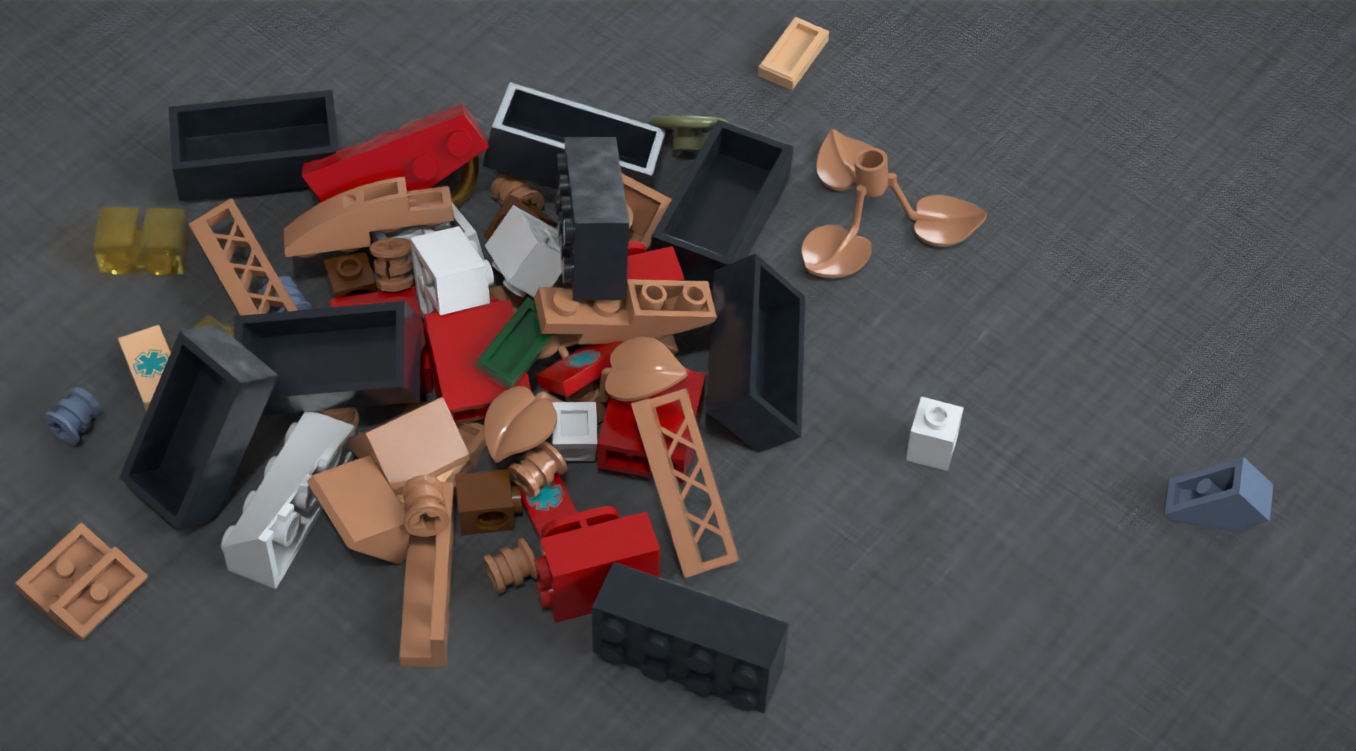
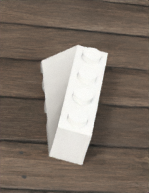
M305 411L298 423L294 422L291 424L285 437L284 447L278 456H273L269 460L265 468L264 479L257 491L252 490L248 494L244 502L242 516L235 526L231 525L226 530L223 536L221 549L224 552L228 571L275 589L278 587L323 510L307 480L312 475L352 461L355 454L348 447L347 439L355 436L353 425L315 411Z

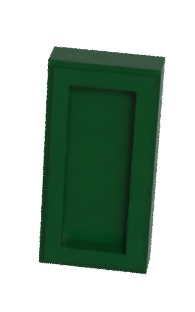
M529 297L526 298L475 362V368L507 390L517 385L556 336V334H541L535 301Z

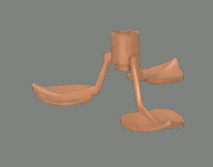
M831 129L818 154L817 175L823 185L833 190H847L856 184L857 196L852 226L849 231L839 225H825L812 230L802 244V258L805 270L810 274L824 278H839L851 275L866 265L871 256L872 244L867 238L856 235L859 230L864 196L878 197L884 193L888 186L892 188L908 218L916 221L914 225L915 235L929 245L948 247L962 242L985 222L987 212L972 203L945 195H932L920 199L916 206L917 212L914 211L897 183V175L895 173H888V158L883 150Z
M556 334L537 359L550 357L557 351H559L562 359L569 356L566 347L578 344L576 334ZM635 337L623 342L614 349L610 356L612 367L602 370L600 387L593 381L572 395L565 396L567 402H596L598 424L604 419L607 409L606 402L609 400V396L620 401L640 400L674 386L687 377V372L663 343L651 337ZM523 386L510 388L497 396L489 406L484 424L485 441L493 460L498 463L510 455L529 450L544 442L553 433L557 425V412L552 402L563 401L544 391L539 392L534 397L533 393Z

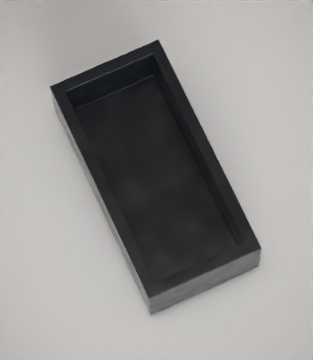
M509 82L491 128L488 140L489 147L486 149L482 166L494 169L501 174L513 175L533 181L541 186L559 189V180H557L556 155L564 154L565 137H616L621 173L649 187L666 130Z
M333 90L169 107L172 170L179 201L310 187L302 177L303 164L315 159L320 160L331 156L340 150Z
M718 119L651 236V251L673 246L685 280L708 281L709 288L713 290L714 271L746 258L790 179L794 146Z
M565 137L564 154L556 155L557 180H559V191H556L555 195L558 238H560V258L563 260V283H571L573 300H626L629 218L616 137Z
M755 253L714 271L712 300L717 318L710 326L711 340L706 406L707 413L760 453L801 438L805 296Z
M405 301L235 316L234 339L278 374L261 415L420 402L421 317Z
M217 324L179 331L119 479L178 530L216 520L278 374Z
M613 562L592 606L593 653L598 654L608 663L614 665L623 663L640 669L650 678L656 680L668 679L685 685L688 690L695 694L703 696L710 694L727 700L737 709L743 711L755 710L765 714L784 668L789 623Z

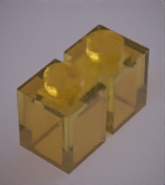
M100 207L93 245L100 272H110L113 274L138 273V268H145L146 273L156 275L184 274L190 235L184 209L146 208L142 229L137 228L138 208Z

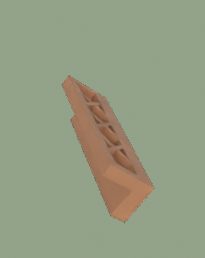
M232 198L189 223L190 228L241 316L268 313L270 306L283 307L288 311L298 310ZM232 215L235 221L230 235L216 234L212 226ZM236 246L252 249L246 265L236 264L231 260ZM258 262H260L262 267H257ZM253 276L269 278L264 295L250 293L249 286ZM276 291H277L279 297H274Z
M687 388L656 398H647L631 403L684 578L739 561L740 559ZM680 400L685 419L679 431L675 434L660 425L655 408ZM687 426L693 443L682 437ZM663 433L674 439L669 450ZM679 442L694 449L698 457V463L690 477L674 469L671 457ZM700 469L702 470L706 485L695 480ZM677 477L687 481L682 493ZM692 485L709 493L712 505L704 520L687 512L684 500ZM714 512L719 528L708 523ZM690 520L701 525L696 535H694ZM705 528L722 536L728 555L705 562L702 561L697 543Z
M442 482V496L445 500V509L448 511L450 518L448 527L442 532L428 537L410 534L406 556L399 655L400 666L447 667L456 517L453 482Z

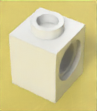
M921 397L910 432L906 460L948 471L958 438L964 407Z
M552 402L557 412V425L551 434V445L556 448L565 461H595L597 450L596 402Z

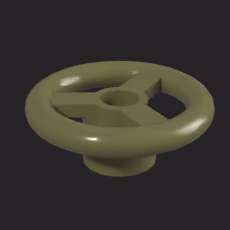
M658 116L651 118L649 125L673 132L672 150L700 151L705 143V138H702V132H711L718 119L729 122L725 118L710 116Z

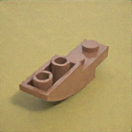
M404 176L377 181L340 193L317 204L283 229L285 256L308 258L322 252L338 250L341 252H354L362 247L371 246L370 231L394 232L402 227L418 225L436 227L444 222L454 221L449 186L407 191Z
M627 279L626 300H573L572 288L539 287L534 296L541 334H576L578 344H607L619 340L625 342L642 336L657 338L695 329L713 323L717 318L708 281Z

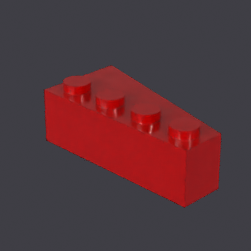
M461 103L412 122L411 125L393 132L388 131L370 141L354 147L349 146L336 151V154L305 163L303 164L302 177L321 202L359 186L404 176L407 191L429 189L489 147L486 134L465 105Z

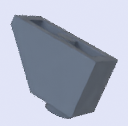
M1241 457L1169 478L1164 515L1171 520L1227 531H1235L1269 522L1273 484L1247 459Z

